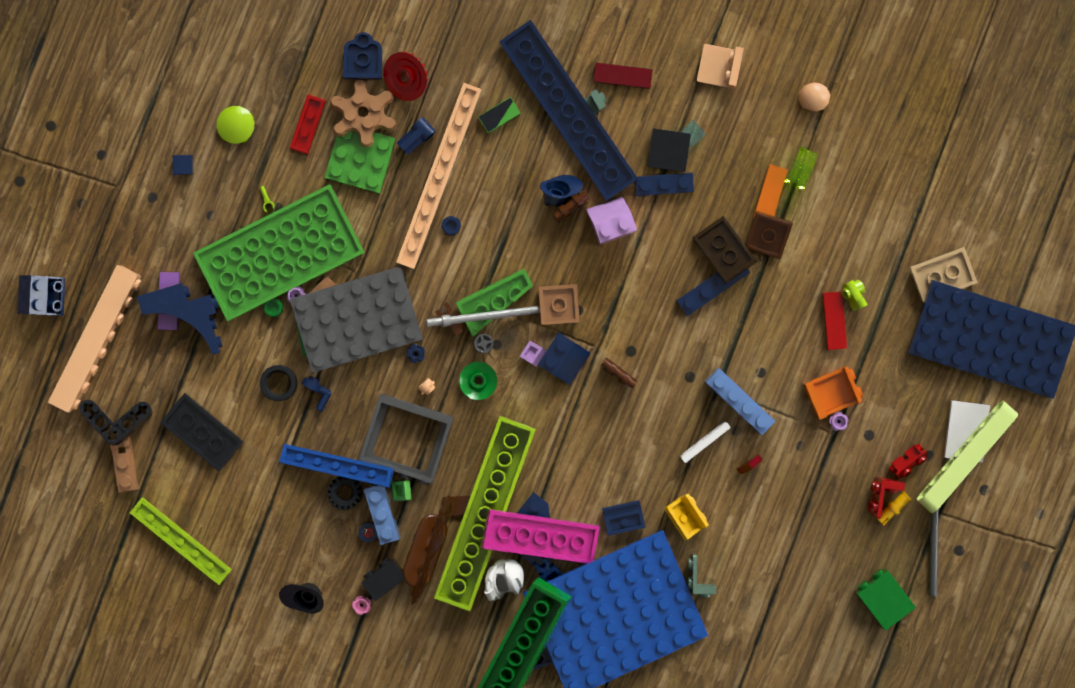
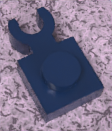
M541 557L544 563L540 566L537 563H533L535 569L540 572L538 574L539 577L546 582L563 574L553 562L549 565L546 557Z

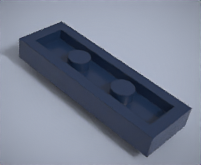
M693 173L639 176L638 180L635 181L636 196L694 192Z

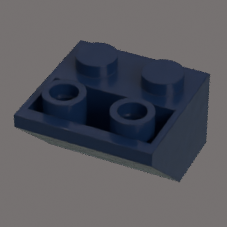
M19 275L17 314L64 316L65 278Z

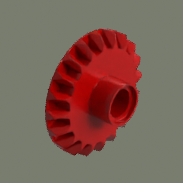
M407 51L394 53L386 60L383 76L387 88L395 97L404 101H413L425 93L424 91L428 87L427 81L429 79L426 76L428 71L424 69L425 64H421L420 58H416L414 54H409Z

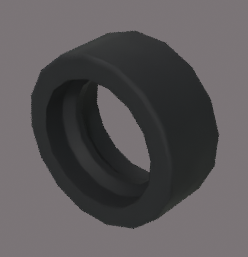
M273 365L267 368L260 378L262 393L273 401H284L290 398L298 386L295 373L284 365ZM275 372L285 373L290 380L289 389L283 394L272 393L268 388V378Z

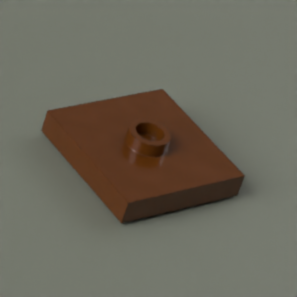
M756 211L745 242L746 247L750 250L781 259L793 222Z

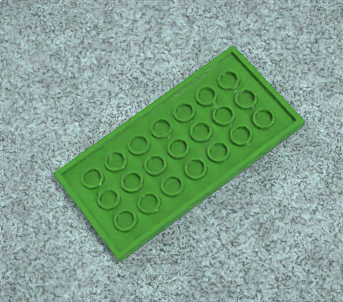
M331 184L193 254L227 322L365 252Z

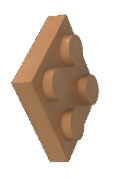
M577 284L539 287L541 325L579 322Z

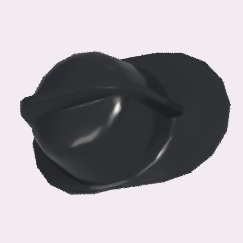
M313 583L285 585L279 592L281 603L291 609L315 614L324 607L323 593Z

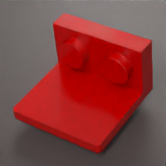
M875 477V481H872L870 489L873 492L872 500H869L868 503L870 515L881 519L884 491L890 493H898V490L904 491L905 483L895 479Z

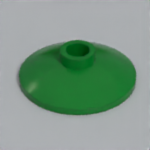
M484 362L468 364L462 370L459 377L462 392L474 400H483L491 396L498 382L495 370ZM476 377L482 378L481 384L475 383Z

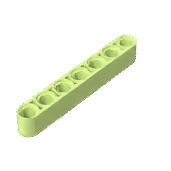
M999 402L919 494L917 501L930 513L937 511L1014 422L1018 413L1006 402Z

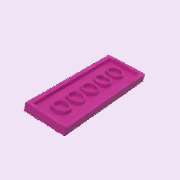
M488 509L481 547L483 549L589 563L594 560L600 526Z

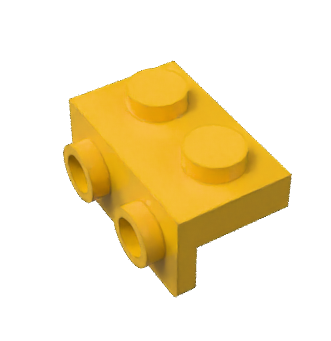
M689 494L680 496L664 508L684 541L691 538L701 529L709 526L705 515L700 512L696 506V501Z

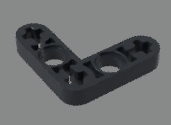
M85 400L80 404L81 414L103 439L112 446L123 442L144 424L153 413L151 406L147 402H139L113 423L94 401ZM86 406L92 407V410L96 413L94 417L87 411ZM144 408L147 413L144 415L139 409ZM135 414L140 420L137 421L132 415ZM105 418L106 425L101 428L97 427V420ZM132 419L133 426L128 429L124 428V421ZM108 429L116 434V440L110 439L111 436L106 432Z

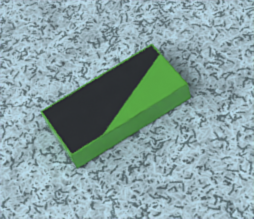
M510 97L481 114L478 118L487 133H490L521 113Z

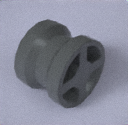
M487 334L478 335L474 341L476 350L481 353L489 352L494 345L492 337Z

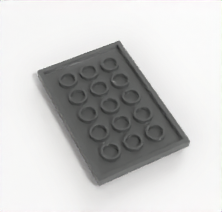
M401 266L290 299L312 373L423 340Z

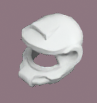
M501 559L489 567L485 578L486 590L484 591L489 601L500 600L506 592L519 595L524 580V571L521 565L513 559Z

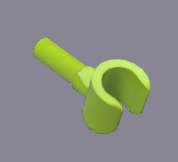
M264 186L259 187L265 202L263 205L264 211L268 212L266 208L267 203L272 204L274 210L275 203L270 201Z

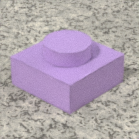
M529 341L519 357L537 366L546 350Z

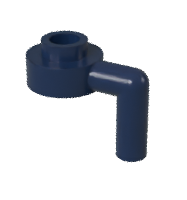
M309 376V378L304 377L302 385L322 394L315 408L322 412L332 394L331 391L319 385L320 380Z

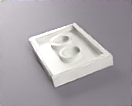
M951 400L944 449L945 458H951L986 418L990 411V405Z

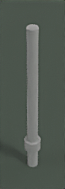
M532 306L458 316L442 315L441 318L426 319L427 327L440 325L447 327L456 323L540 313V307Z

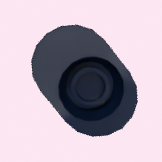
M560 175L543 181L540 184L546 206L564 205L569 197L579 193L583 188L581 180L572 175Z

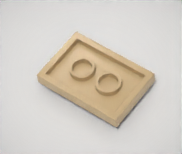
M965 247L909 267L922 303L925 301L931 280L960 289L978 283Z

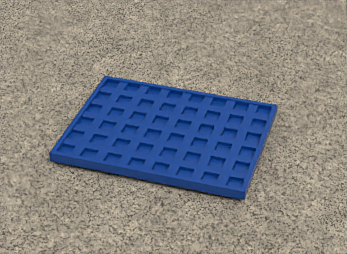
M663 530L547 581L549 584L572 596L546 645L564 688H596L709 636ZM529 590L523 592L524 597L526 596Z

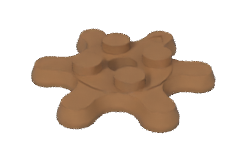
M357 80L353 84L354 94L351 98L344 99L340 96H334L330 99V106L340 111L343 116L342 120L334 125L333 133L337 137H343L348 132H356L359 135L360 145L364 148H369L374 143L373 132L375 130L384 129L392 132L397 127L395 119L387 117L384 113L385 107L393 102L394 96L390 91H383L377 96L370 95L367 91V83L364 80ZM366 108L369 112L368 115L360 117L358 111Z

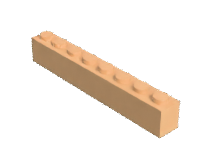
M121 265L116 266L48 403L68 413L74 412V410L76 411L81 404L80 398L83 393L87 392L90 386L88 382L99 368L97 366L99 360L103 359L106 355L108 342H111L115 337L116 332L114 330L117 324L120 325L124 319L123 312L125 308H128L133 301L131 296L134 290L137 291L141 285V275Z

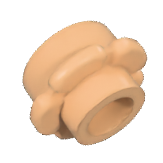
M427 378L418 387L421 395L424 393L426 395L430 394L435 388L433 385L435 382Z

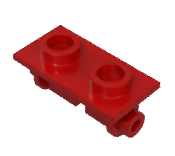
M914 444L904 452L908 457L907 460L901 455L891 463L889 469L893 473L897 471V479L907 477L912 472L911 469L916 465L920 466L927 460V450H924L920 444Z

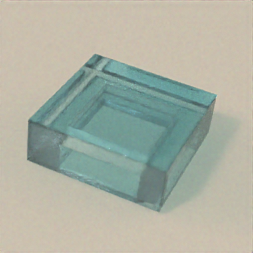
M694 120L681 131L691 133V147L706 135Z

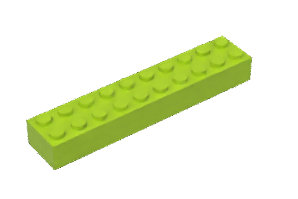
M499 416L434 599L471 611L492 552L490 549H483L481 547L488 509L507 511L536 428Z

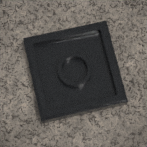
M653 128L647 167L686 172L691 133Z

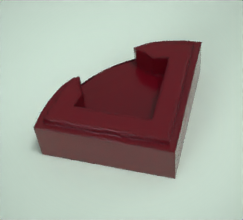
M759 454L739 466L737 471L739 474H744L752 470L762 462V458Z

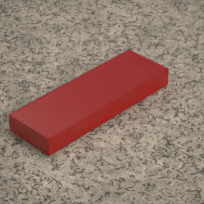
M307 95L289 149L306 155L309 154L326 100Z
M842 292L822 293L827 350L847 349Z

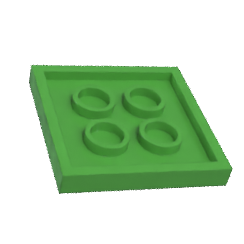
M348 132L343 137L336 136L325 178L381 194L396 138L373 132V145L369 148H364L360 145L359 135L356 132Z

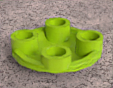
M231 106L220 113L216 127L223 140L239 144L248 141L251 137L255 122L252 114L247 109L241 106Z

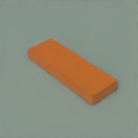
M769 164L754 216L756 211L772 216L775 215L788 169Z

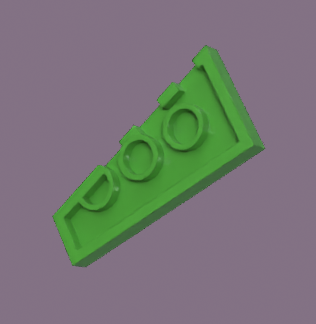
M523 268L457 301L456 304L462 315L505 310L533 285ZM493 319L466 322L472 336H475Z

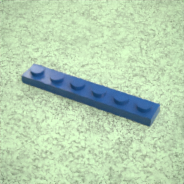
M288 444L283 445L279 461L282 464L390 488L394 469Z

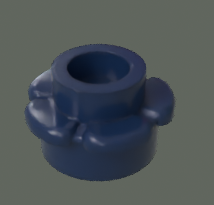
M414 344L407 350L406 355L412 363L422 362L425 358V349Z

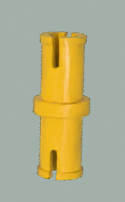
M903 491L894 501L887 503L888 506L882 511L881 519L878 520L885 525L894 515L900 514V510L912 499Z

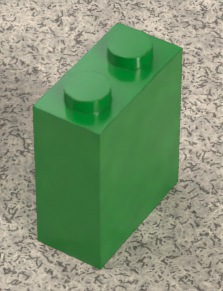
M879 569L873 573V578L868 582L866 580L861 582L857 586L858 589L855 593L886 631L913 611L916 606L887 569Z

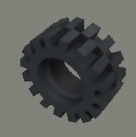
M338 476L328 486V500L333 504V507H337L339 510L352 509L362 499V485L357 480ZM342 485H347L352 489V496L348 500H343L338 496V489Z

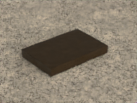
M724 216L692 237L725 284L757 263L755 257Z

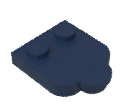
M361 32L356 35L354 40L348 41L345 44L343 79L382 80L383 50L380 43L374 41L370 34Z

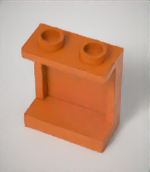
M844 366L803 383L817 419H823L827 415L862 402L863 393L860 387L855 385L854 380L856 376L852 368L849 369L848 366Z

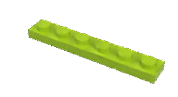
M141 498L131 510V515L218 585L231 572L232 569L145 498Z

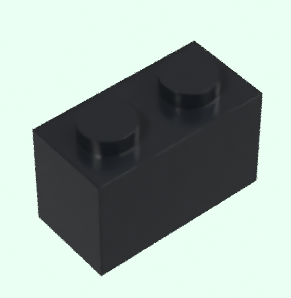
M394 557L391 560L386 558L378 564L380 567L375 572L370 570L363 576L362 585L375 601L404 580L403 569Z

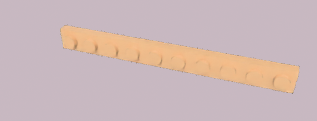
M463 83L396 261L399 264L412 269L416 267L482 91L480 88Z

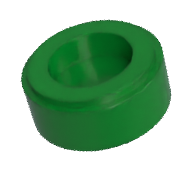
M277 298L264 303V312L270 317H277L283 312V303Z

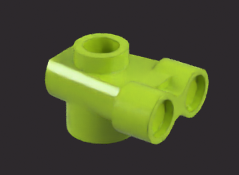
M851 280L842 285V295L849 301L852 311L859 310L868 305L865 298L862 297V294L865 293V287L860 280Z

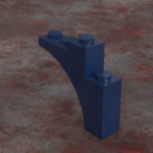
M184 283L137 296L142 315L161 313L178 317L199 331L208 343L212 355L221 352L220 348L223 347L220 336H216L214 330L217 329L215 319L210 317V315L217 313L216 309L219 308L216 297L212 298L210 294L189 301L188 297L191 296L188 285L184 286Z

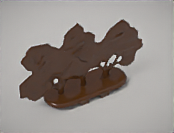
M450 495L446 496L442 503L439 515L430 514L421 519L414 534L410 551L407 554L403 577L406 583L413 587L411 592L412 605L416 603L417 598L420 597L424 588L433 577L447 536V522L455 504L454 497L450 501Z

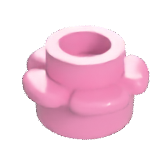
M358 596L353 601L352 607L357 614L363 615V613L370 611L371 601L367 597Z

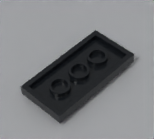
M187 393L181 396L160 422L218 471L222 470L245 442Z

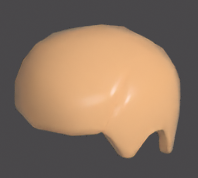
M809 83L804 85L799 91L798 100L803 108L812 112H818L825 109L829 104L830 93L827 87L820 83Z

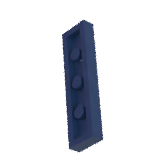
M747 269L727 284L723 282L718 273H715L676 301L686 316H688L751 272Z

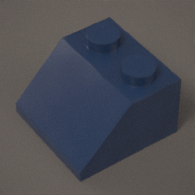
M558 332L538 365L571 385L590 352Z

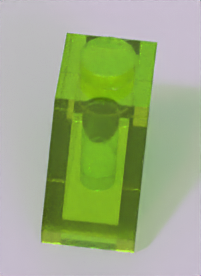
M800 146L785 182L800 189L805 188L818 154Z

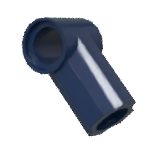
M422 117L397 144L409 155L422 142L424 143L430 139L436 130Z

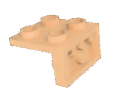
M704 44L697 82L734 89L737 84L744 48L736 47L735 49Z

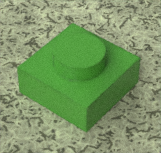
M410 480L391 482L393 501L412 500Z

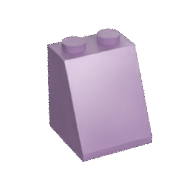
M623 197L586 209L599 245L637 231L631 211Z

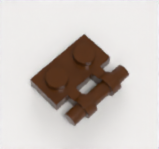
M585 191L575 194L570 199L571 201L558 207L553 214L558 223L589 201Z
M605 358L602 362L603 370L611 376L615 375L619 378L618 381L624 386H629L633 389L637 380L610 359Z

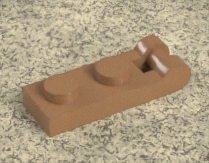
M127 437L119 445H110L118 493L139 489L131 438ZM124 447L126 453H120L119 448Z

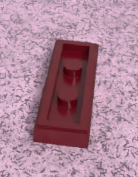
M596 62L593 82L650 89L653 69Z

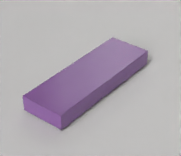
M160 272L159 290L180 284V273ZM158 313V329L178 330V317Z

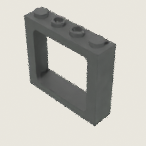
M380 394L359 460L393 468L394 472L400 473L399 477L409 480L410 477L418 479L417 482L423 485L433 483L454 417ZM389 405L442 423L426 471L373 454Z

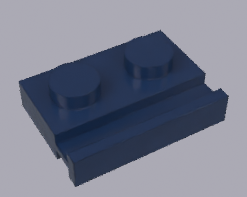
M640 500L602 508L608 536L646 528Z

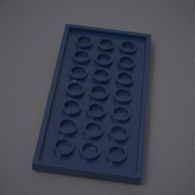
M931 280L907 353L1054 399L1075 337V325Z

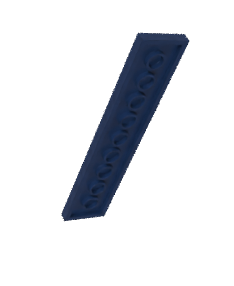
M529 20L499 41L605 200H609L637 181L638 177L532 20Z

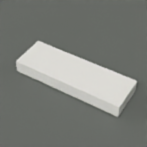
M723 421L681 454L680 458L684 463L688 462L731 427L727 422Z

